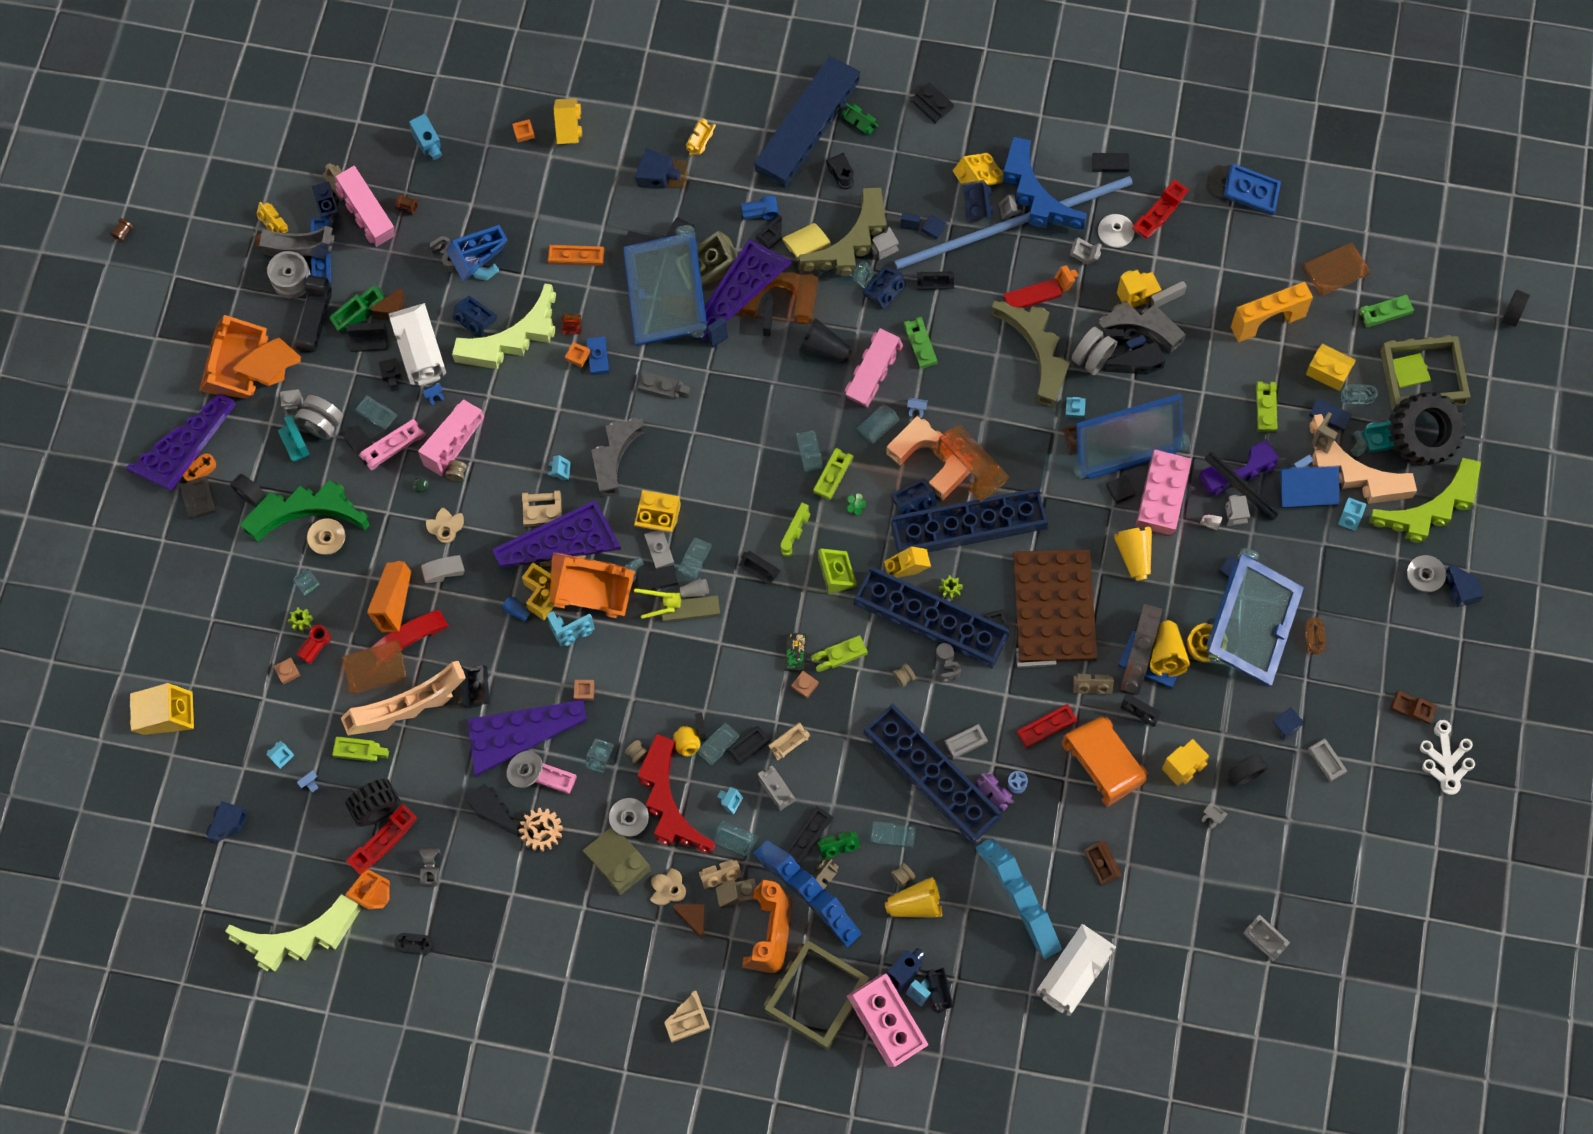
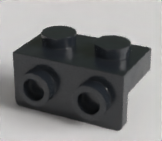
M480 665L468 669L461 667L464 671L465 679L458 685L457 698L459 704L467 708L489 704L487 666Z

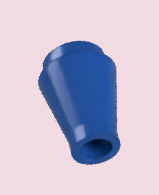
M511 595L501 607L505 613L524 622L531 614L516 597Z

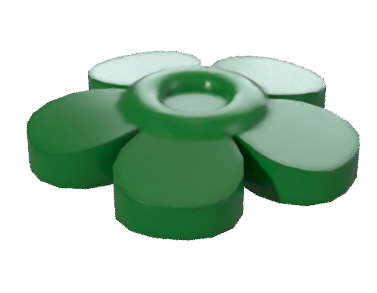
M856 493L854 496L849 495L847 497V502L851 503L847 505V511H854L855 515H860L862 513L861 508L866 507V501L862 500V495Z

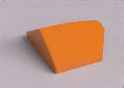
M368 869L361 874L345 897L367 909L384 908L389 901L390 881Z

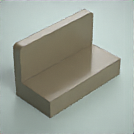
M1329 412L1317 429L1311 445L1327 454L1338 435L1336 431L1327 427L1332 415Z

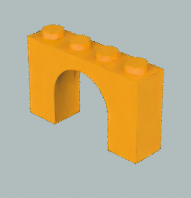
M1302 282L1239 306L1236 309L1231 329L1237 341L1241 342L1254 337L1260 324L1275 314L1283 312L1288 323L1304 318L1313 296L1306 283Z

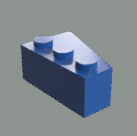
M500 225L452 240L446 251L462 281H465L501 252L508 240Z

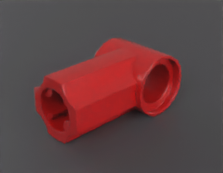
M322 625L313 626L309 637L296 655L311 664L323 646L330 642V633ZM320 632H324V636L321 639H316Z

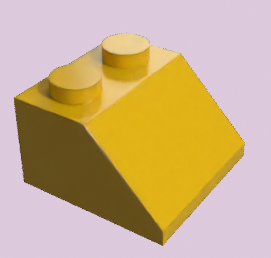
M1322 344L1311 361L1306 375L1340 391L1356 360Z

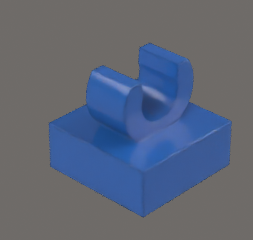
M440 383L422 390L424 397H429V402L432 405L435 404L433 397L436 395L440 397L441 401L444 400L443 395L440 393L443 391Z

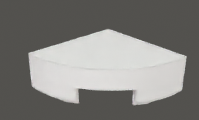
M1205 515L1202 517L1200 524L1217 531L1222 517Z

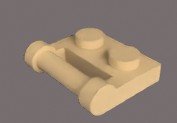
M560 490L554 491V493L542 494L522 493L524 527L542 526L562 516ZM555 500L554 505L529 506V502Z

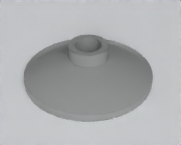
M1422 555L1416 557L1407 568V578L1410 584L1422 592L1438 590L1446 579L1444 565L1433 556ZM1422 574H1427L1428 578H1423Z
M523 751L517 754L508 765V781L517 788H525L532 785L542 772L543 764L540 756L533 751Z
M634 798L619 800L612 806L609 813V822L612 829L617 834L625 837L640 834L646 828L649 820L646 806ZM627 817L633 818L631 822H626Z

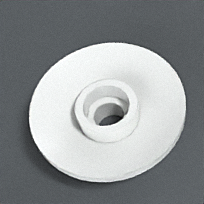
M1119 214L1106 216L1098 226V235L1101 241L1107 246L1114 248L1124 247L1129 244L1134 237L1135 231L1132 229L1133 223L1127 217Z

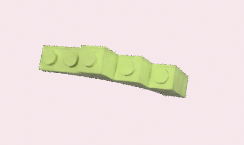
M544 285L541 296L533 309L513 327L501 333L483 338H456L452 353L454 362L498 369L499 363L503 362L504 353L524 356L525 350L529 348L530 340L550 343V338L554 337L555 326H553L551 319L552 309L550 307L551 303L555 302L556 292L553 291L552 285Z
M341 894L332 907L321 917L291 932L256 934L243 931L230 924L225 932L230 936L228 938L230 941L237 945L241 942L246 945V950L254 955L256 954L254 958L259 962L257 966L267 972L269 969L275 972L287 953L298 961L299 958L306 960L317 942L326 949H329V947L336 949L360 912L361 907Z

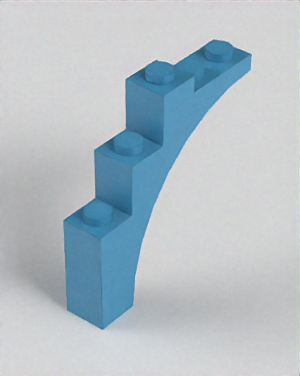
M993 838L975 847L1015 906L1039 954L1044 959H1047L1061 951L1062 948L1047 912L1038 904L1030 883L1022 876L1015 857L1007 849H1003Z

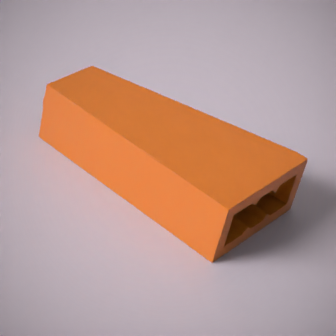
M402 561L386 563L367 614L381 632H399L411 576V570Z

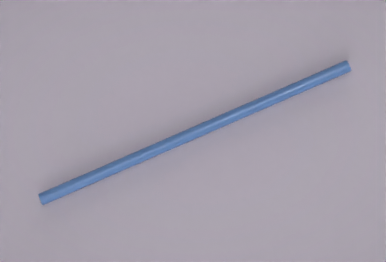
M1128 176L1059 202L1072 207L1133 184L1132 179ZM1030 212L895 260L894 265L896 269H900L1029 222Z

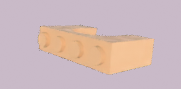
M916 416L887 446L886 454L901 465L914 451L920 448L929 447L938 450L943 455L946 463L929 482V485L933 489L934 494L943 501L971 473L974 463L967 454L963 455L954 443H949L945 440L941 432L933 430L925 419L921 420Z

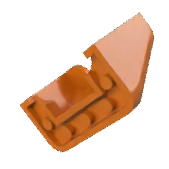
M223 315L213 334L199 391L244 399L253 396L256 388L253 385V381L248 378V375L243 373L234 374L233 368L248 354L267 343V328Z
M553 552L550 601L554 602L553 606L565 608V605L571 604L606 612V616L617 618V615L625 616L635 571L616 564Z
M1100 716L1064 735L1061 745L1067 752L1072 750V756L1077 757L1098 786L1097 790L1098 792L1101 791L1104 796L1102 801L1108 808L1146 783L1148 772L1143 765L1137 763L1112 729L1111 721L1107 717Z
M763 880L753 889L752 899L760 903V911L770 912L766 942L761 941L753 947L752 955L743 958L742 968L777 973L783 968L785 962L793 903L791 897L779 884Z

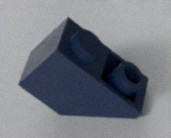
M330 182L312 186L321 219L339 214Z
M1450 565L1445 573V582L1450 585L1451 598L1453 602H1456L1457 607L1480 602L1484 594L1478 578L1454 565Z
M221 801L220 805L215 808L213 823L207 828V839L215 844L240 832L247 816V811L243 807Z

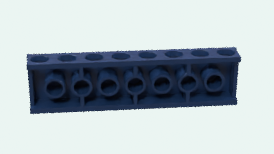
M829 56L754 162L755 172L767 175L780 182L786 188L860 82V71Z
M1034 488L892 516L891 527L898 553L911 546L927 549L929 553L1048 529V519H1046L1040 488Z
M872 566L854 598L853 605L938 644H950L953 651L990 668L994 667L1009 637V628Z
M893 703L868 727L864 728L863 734L972 844L1001 819L1002 812Z

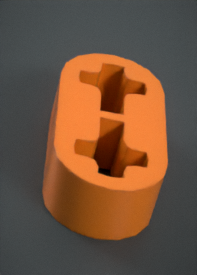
M207 453L199 456L183 474L186 482L189 484L200 482L216 468L215 459ZM207 460L210 465L207 466L204 464V461ZM190 472H192L193 474H195V477H194V478H192L191 476H189V473H190Z

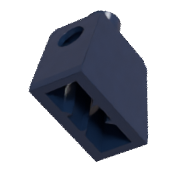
M646 148L634 177L639 187L666 188L670 179L676 181L680 179L681 171L674 169V164L670 157Z
M916 948L913 953L906 951L887 971V975L899 995L921 969L923 964L921 961L926 955L919 948Z

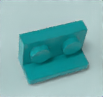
M292 416L285 417L287 425L279 429L278 432L292 462H295L310 454Z
M1387 420L1383 423L1371 422L1365 427L1363 436L1368 453L1393 449L1394 443L1393 441L1390 442L1388 436H1391V431H1388V425H1391L1392 421Z

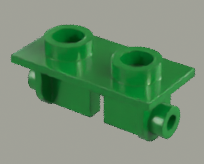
M846 103L849 108L842 111L843 119L853 125L859 120L856 127L865 134L873 132V125L879 126L875 123L876 119L868 113L865 116L861 113L862 109L853 103L850 106Z
M849 830L838 834V841L835 840L834 836L822 838L821 841L817 842L822 859L859 849L860 844L856 831L852 832Z

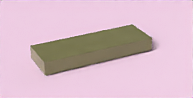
M718 595L681 600L680 608H675L674 613L662 614L663 623L720 616ZM661 602V610L666 609L667 606H664L663 602Z

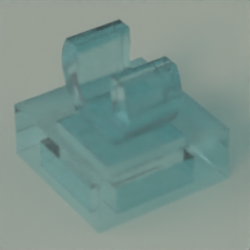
M861 261L859 265L855 266V271L850 277L860 287L865 288L873 277L874 272L867 262Z
M309 569L303 570L300 575L295 576L293 579L304 596L320 585Z

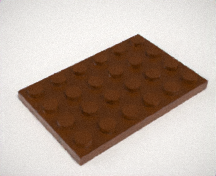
M1090 550L1013 551L1019 662L1097 661Z

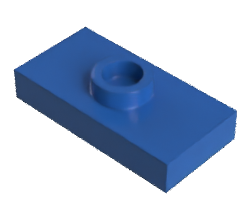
M605 337L588 338L587 346L590 349L589 364L591 375L609 373Z

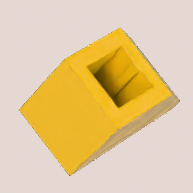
M912 546L884 561L886 572L897 578L915 575L931 567L927 549Z

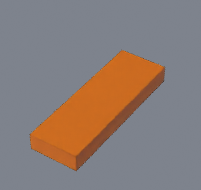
M549 245L548 264L603 266L604 247Z

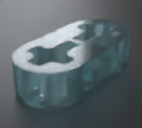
M1346 385L1341 392V399L1348 404H1371L1378 396V391L1373 385ZM1348 391H1351L1352 397H1349ZM1366 391H1369L1372 396L1368 397Z

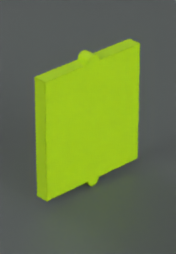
M1421 353L1393 359L1399 389L1431 381L1427 370L1428 366L1425 365Z

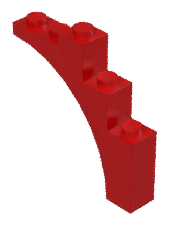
M657 734L637 775L642 786L646 788L653 787L646 803V808L649 810L648 813L655 817L662 816L654 832L655 839L664 846H668V844L674 846L676 839H678V842L684 846L692 845L697 847L696 850L701 853L707 854L709 852L713 854L716 848L715 842L701 835L690 826L680 814L673 800L670 790L669 773L675 751V741Z

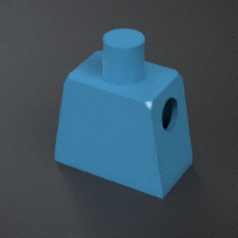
M426 114L409 121L411 134L425 156L430 154L433 160L442 156L440 140Z

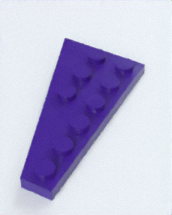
M748 239L705 305L707 327L721 317L727 322L792 262ZM708 331L692 334L703 341L709 338Z
M221 394L217 395L202 407L200 413L194 417L190 416L186 420L187 423L180 428L176 427L154 444V448L147 454L143 453L139 456L140 459L133 465L130 463L125 468L128 472L171 491L235 407L236 403L234 400Z
M596 500L492 549V552L500 567L505 568L552 560L553 552L571 556H582L621 550V546Z
M584 700L467 719L475 776L477 777L482 772L490 768L493 769L498 764L514 758L520 752L528 751L538 746L537 744L553 738L564 730L567 731L587 721Z

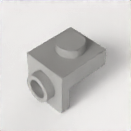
M1078 237L1074 240L1070 256L1088 265L1099 259L1102 245L1097 243L1093 246Z

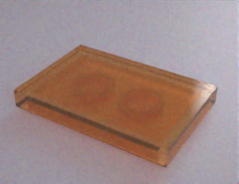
M1352 242L1309 261L1303 266L1321 296L1359 280L1371 272Z
M397 640L343 656L351 694L407 678L400 644Z

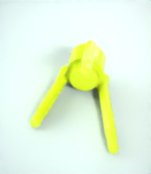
M634 589V592L663 597V605L667 606L666 609L641 615L642 619L668 612L674 613L675 608H680V593Z

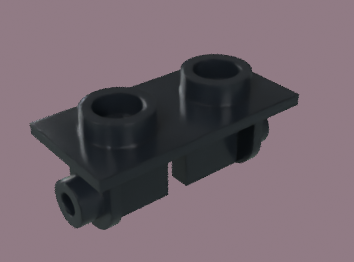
M954 271L917 272V289H954Z
M750 550L742 554V560L738 564V566L769 586L781 571Z
M945 968L926 971L927 975L925 976L929 989L933 990L931 992L933 1008L940 1013L954 1007Z

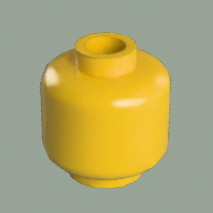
M682 726L673 735L675 749L683 756H692L700 748L701 743L698 732L692 727Z

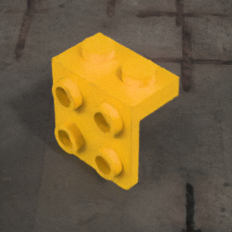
M988 153L964 156L953 169L961 184L984 180L987 185L1004 183L1003 172Z

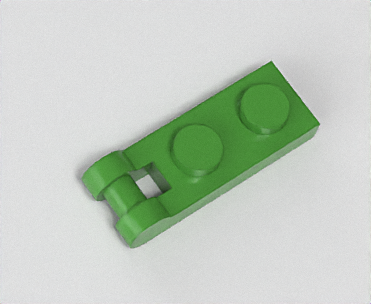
M1403 295L1375 305L1364 306L1358 311L1360 316L1364 318L1365 327H1371L1413 314L1414 309L1408 296Z
M918 317L911 322L909 320L904 321V328L919 369L936 365L938 361L922 317ZM918 327L919 331L913 333L912 329Z

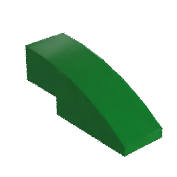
M373 285L361 296L356 294L329 318L336 329L341 332L347 329V324H358L373 315L371 307L382 301L386 296L379 287Z

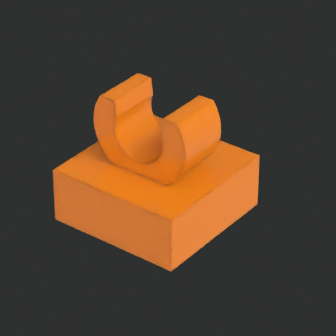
M530 119L512 124L517 142L535 138Z
M1066 265L1059 269L1054 279L1056 278L1062 292L1069 291L1075 282V277L1079 275L1075 269L1070 271Z
M573 342L565 356V360L583 367L590 354V349Z

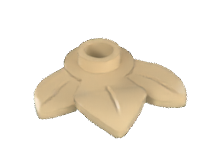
M445 508L440 509L436 520H426V527L429 533L436 535L437 539L442 543L453 541L456 532L461 530L464 524L462 513L452 517ZM448 532L449 536L444 537L443 534Z
M671 868L667 876L658 874L651 878V884L656 890L650 898L654 904L666 905L670 901L678 902L684 899L686 888L682 884V875L679 871ZM678 888V892L673 894V891Z

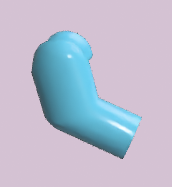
M493 264L486 270L479 268L472 275L476 279L486 281L498 273L499 269Z

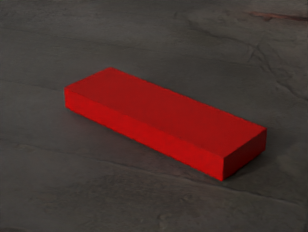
M1056 278L1004 294L1005 302L1015 308H1026L1062 297V292Z
M1066 704L1017 730L1016 733L1025 748L1028 749L1073 725L1078 720L1069 705Z

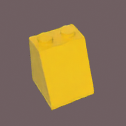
M166 683L130 694L131 731L142 735L194 729L193 692Z

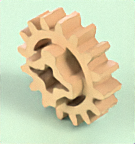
M538 808V813L531 810L530 817L528 815L524 816L526 822H520L524 828L519 829L520 834H525L521 839L522 841H527V847L533 845V851L540 847L541 851L544 852L545 847H548L550 850L552 849V843L558 845L556 838H562V834L559 831H562L563 827L559 825L561 823L560 818L555 819L557 816L555 812L550 815L549 809L542 812L541 808ZM549 820L554 824V829L548 826ZM542 827H544L545 831L542 830L539 833L537 829H541ZM528 831L534 833L533 839L530 838Z

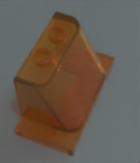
M960 424L946 431L939 437L938 441L931 445V450L942 462L954 454L975 476L974 482L969 485L968 490L980 502L1010 479L1007 473Z

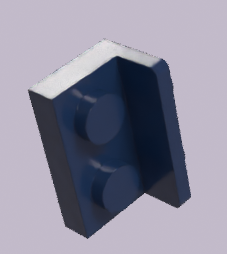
M984 180L963 183L967 220L984 217L987 220L991 219L993 205L992 202L989 203V196H991L990 185H987Z
M884 266L862 293L865 297L877 301L880 308L885 309L903 289L906 282L901 272Z
M468 296L455 305L452 318L471 333L481 338L484 329L496 321L497 315L471 296Z
M924 478L890 494L901 515L927 510L937 504L934 491Z

